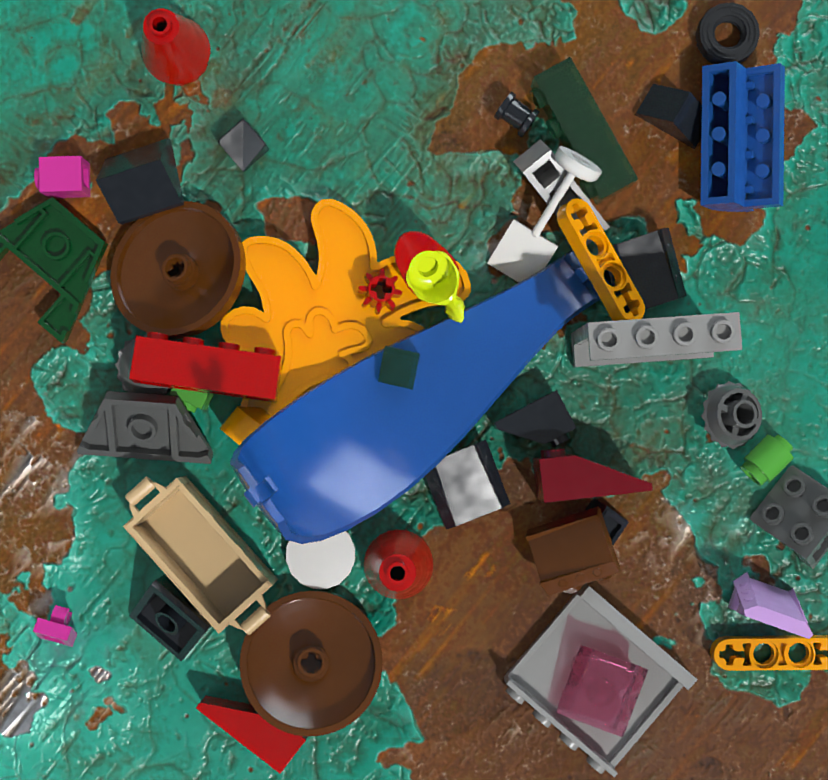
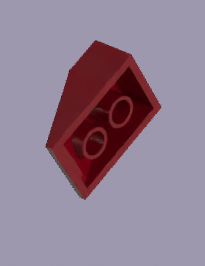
M565 449L540 450L541 457L533 458L537 499L544 503L653 491L652 483L582 457L566 454Z

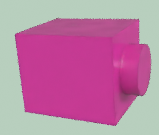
M82 156L39 157V168H35L34 171L35 185L39 192L48 198L90 197V163Z

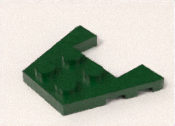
M51 197L14 219L15 222L0 230V261L10 250L61 294L37 323L59 342L65 344L69 339L108 244L58 200Z

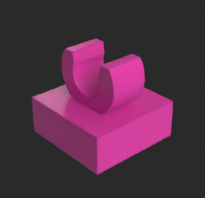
M55 605L50 621L37 618L33 632L41 639L73 647L77 636L76 631L68 626L72 612H69V608Z

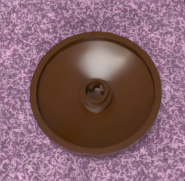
M184 201V205L138 219L123 235L112 260L110 279L116 305L130 323L146 333L158 332L169 335L168 339H182L183 337H191L202 333L219 322L238 298L246 271L244 246L233 225L215 209L201 203Z
M321 591L293 593L278 599L266 607L271 616L251 635L246 634L240 654L242 685L255 711L277 729L298 736L330 734L343 729L355 721L372 702L382 675V650L379 638L365 614L346 599Z

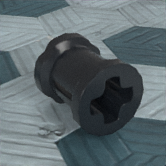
M511 92L497 110L494 118L497 120L503 119L518 130L520 137H523L538 117L540 111L537 109L532 111L516 99L515 93Z

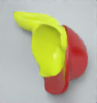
M409 231L402 234L396 242L394 257L407 287L422 301L444 305L446 308L445 313L448 317L462 323L465 305L464 301L457 296L460 275L459 267L453 256L436 240L425 233Z

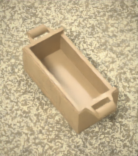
M146 476L125 495L133 517L123 527L218 634L228 625L243 630L247 635H251L271 616L266 608L263 594L278 578L186 476L176 478L167 487L153 482ZM156 487L160 493L139 511L135 505ZM257 600L261 606L240 624L236 618Z

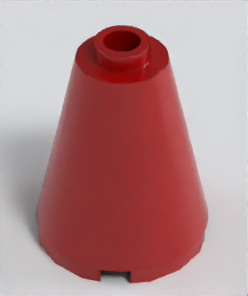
M159 8L148 13L143 22L142 58L148 71L157 80L176 86H183L196 81L206 71L211 54V46L205 31L193 20L168 9Z
M391 530L380 534L369 545L364 558V571L369 584L379 594L391 599H406L421 592L428 584L433 572V557L429 546L419 535L408 530ZM395 566H400L405 572L395 574L391 569Z

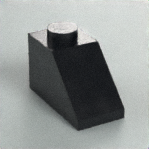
M557 390L492 423L496 430L540 444L550 442L553 447L572 438L569 432L576 428Z

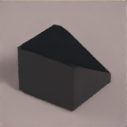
M244 118L218 140L221 148L243 172L269 150L266 143Z

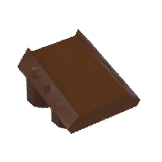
M598 506L528 529L525 538L529 542L540 577L539 584L548 595L559 592L572 594L579 591L583 584L596 580L604 581L611 578L612 575L621 572L601 509Z

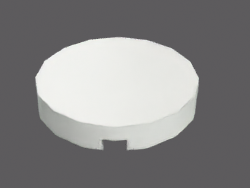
M347 531L312 543L299 544L289 541L286 547V562L291 574L301 584L312 589H328L340 584L350 574L355 562V545Z

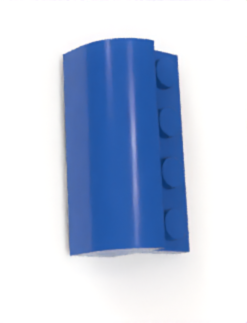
M737 61L702 66L701 206L725 212H751L757 208L783 206L785 66L781 63L745 68Z

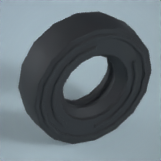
M732 2L718 4L709 9L699 21L696 31L697 47L702 56L712 64L733 61L741 63L747 60L757 47L760 36L759 24L753 13L743 5ZM721 23H732L738 28L740 40L737 45L724 47L717 42L715 29Z

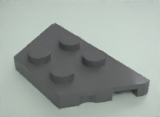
M107 391L77 449V453L82 455L211 464L213 459L211 447L178 396Z

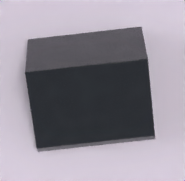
M169 138L105 159L96 179L116 220L121 225L184 205L172 143Z
M166 574L156 579L150 585L129 615L180 661L188 655L212 627Z

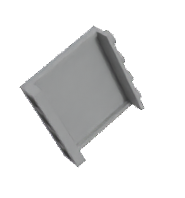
M740 313L589 322L571 333L573 368L713 358L714 352L742 350Z
M583 584L582 588L575 592L504 676L505 683L508 685L505 691L519 704H522L524 701L529 703L535 709L532 714L547 728L553 724L562 732L559 738L574 751L580 747L589 755L586 761L596 771L603 774L606 770L614 778L618 774L615 770L616 765L684 686L689 690L698 680L587 584Z

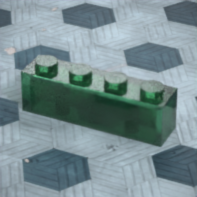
M569 57L534 76L531 83L532 89L529 93L535 106L538 109L543 108L548 117L546 125L553 138H560L564 147L581 154L602 170L600 177L596 181L587 182L581 180L579 182L589 200L593 198L596 205L633 186L638 177L572 58Z

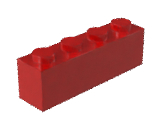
M147 332L146 337L136 336L129 379L134 383L277 403L283 360L281 356H275L276 350L255 347L254 352L240 351V345L228 342H219L218 347L205 346L204 340L193 337H183L182 342L169 341V335L158 332Z

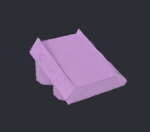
M748 572L733 581L734 591L728 608L751 619L808 639L813 636L794 588L789 591L749 578Z

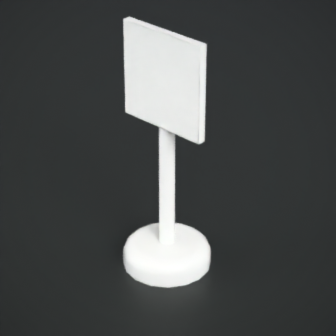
M559 146L555 153L556 162L567 171V174L533 230L513 219L488 261L489 265L519 283L544 269L558 248V245L540 234L575 176L587 182H594L602 173V170L592 161L567 147Z

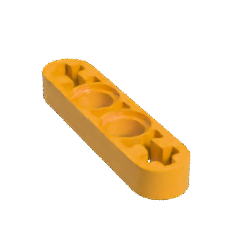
M579 198L571 199L558 209L557 221L613 321L642 319L645 313L644 302L594 212L584 200ZM576 213L579 219L574 220L571 214ZM585 228L587 232L581 235L580 231ZM587 239L594 241L597 245V255L591 254L587 249ZM604 270H608L614 275L615 286L607 284L604 279ZM621 291L622 294L616 297L614 293ZM626 305H627V306L629 307V309H630V311H629L628 313H626L625 310H624V307H625Z
M799 635L723 636L717 638L712 643L710 655L716 665L729 671L828 670V657L823 654H816L814 649L828 650V635H813L810 639ZM796 643L803 644L806 649V655L800 662H792L788 654L790 647ZM729 644V647L734 651H744L747 662L744 663L745 658L741 655H732L729 657V662H726L722 656H719L720 651H725L726 645ZM759 644H768L771 648L770 658L765 662H757L753 655L754 649Z

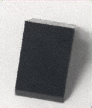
M653 84L635 115L695 149L701 139L702 105L689 91Z

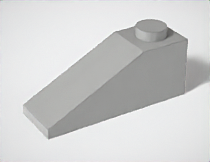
M540 139L513 162L548 205L566 176L567 171L556 162L555 154ZM573 180L553 213L557 217L558 209L565 203L575 198L582 199L588 203L601 227L606 231L609 225ZM576 213L571 214L574 220L579 219ZM585 228L580 231L581 235L587 232ZM587 239V241H586V246H587L589 243H591L592 240Z

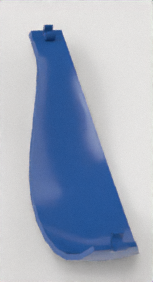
M573 249L524 281L465 309L462 323L448 317L399 340L323 381L266 420L238 446L230 461L231 467L246 489L243 495L253 508L258 506L285 540L306 544L322 541L349 530L375 515L410 490L436 467L467 435L557 331L572 318L600 300ZM604 277V279H605V281L607 282V284H609V285L611 286V284L608 282V280Z

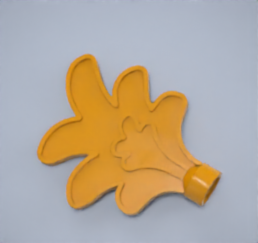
M323 199L314 206L311 212V226L319 253L316 275L304 257L283 240L269 236H255L247 238L242 242L246 257V272L259 292L264 312L254 307L246 306L232 309L221 320L220 330L222 337L228 343L240 345V351L254 352L255 347L276 350L275 356H281L283 363L277 403L243 398L241 405L236 407L219 428L238 445L266 420L323 381L383 348L425 329L415 322L401 320L400 318L423 309L444 306L422 301L413 294L404 282L394 256L378 262L375 242L368 226L354 210L337 200ZM456 261L460 275L457 296L464 301L471 293V283L466 270ZM381 269H384L385 276L390 279L394 276L398 277L394 286L395 289L403 292L401 297L391 298L396 306L393 311L385 306L376 315L374 307L370 305L362 307L365 294H359L357 290L359 286H368L364 279L367 272L374 278L378 276ZM376 285L374 291L377 292V298L383 299L385 292H383L382 286Z

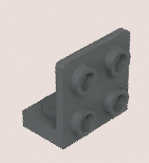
M790 466L751 515L750 520L796 552L803 563L814 569L828 551V488L796 467Z

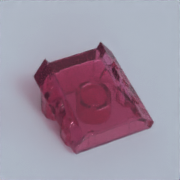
M580 645L577 655L573 658L571 672L566 686L561 693L556 713L623 737L648 669Z

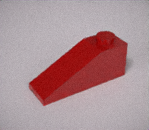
M205 695L196 707L198 711L279 774H281L308 737L293 735L277 729L265 721L255 711L253 706L248 703Z

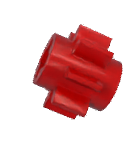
M381 269L378 276L374 278L367 272L364 279L368 286H359L357 293L365 294L362 307L364 308L368 305L374 307L376 315L385 306L393 311L396 306L391 298H399L403 292L395 289L394 284L398 277L394 276L390 279L385 276L384 269ZM376 285L382 286V290L385 292L383 299L377 298V292L374 291Z

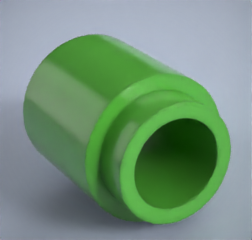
M767 434L744 457L745 462L740 468L757 485L762 486L766 481L770 483L794 459L790 453L793 447L782 436L777 434L773 437Z

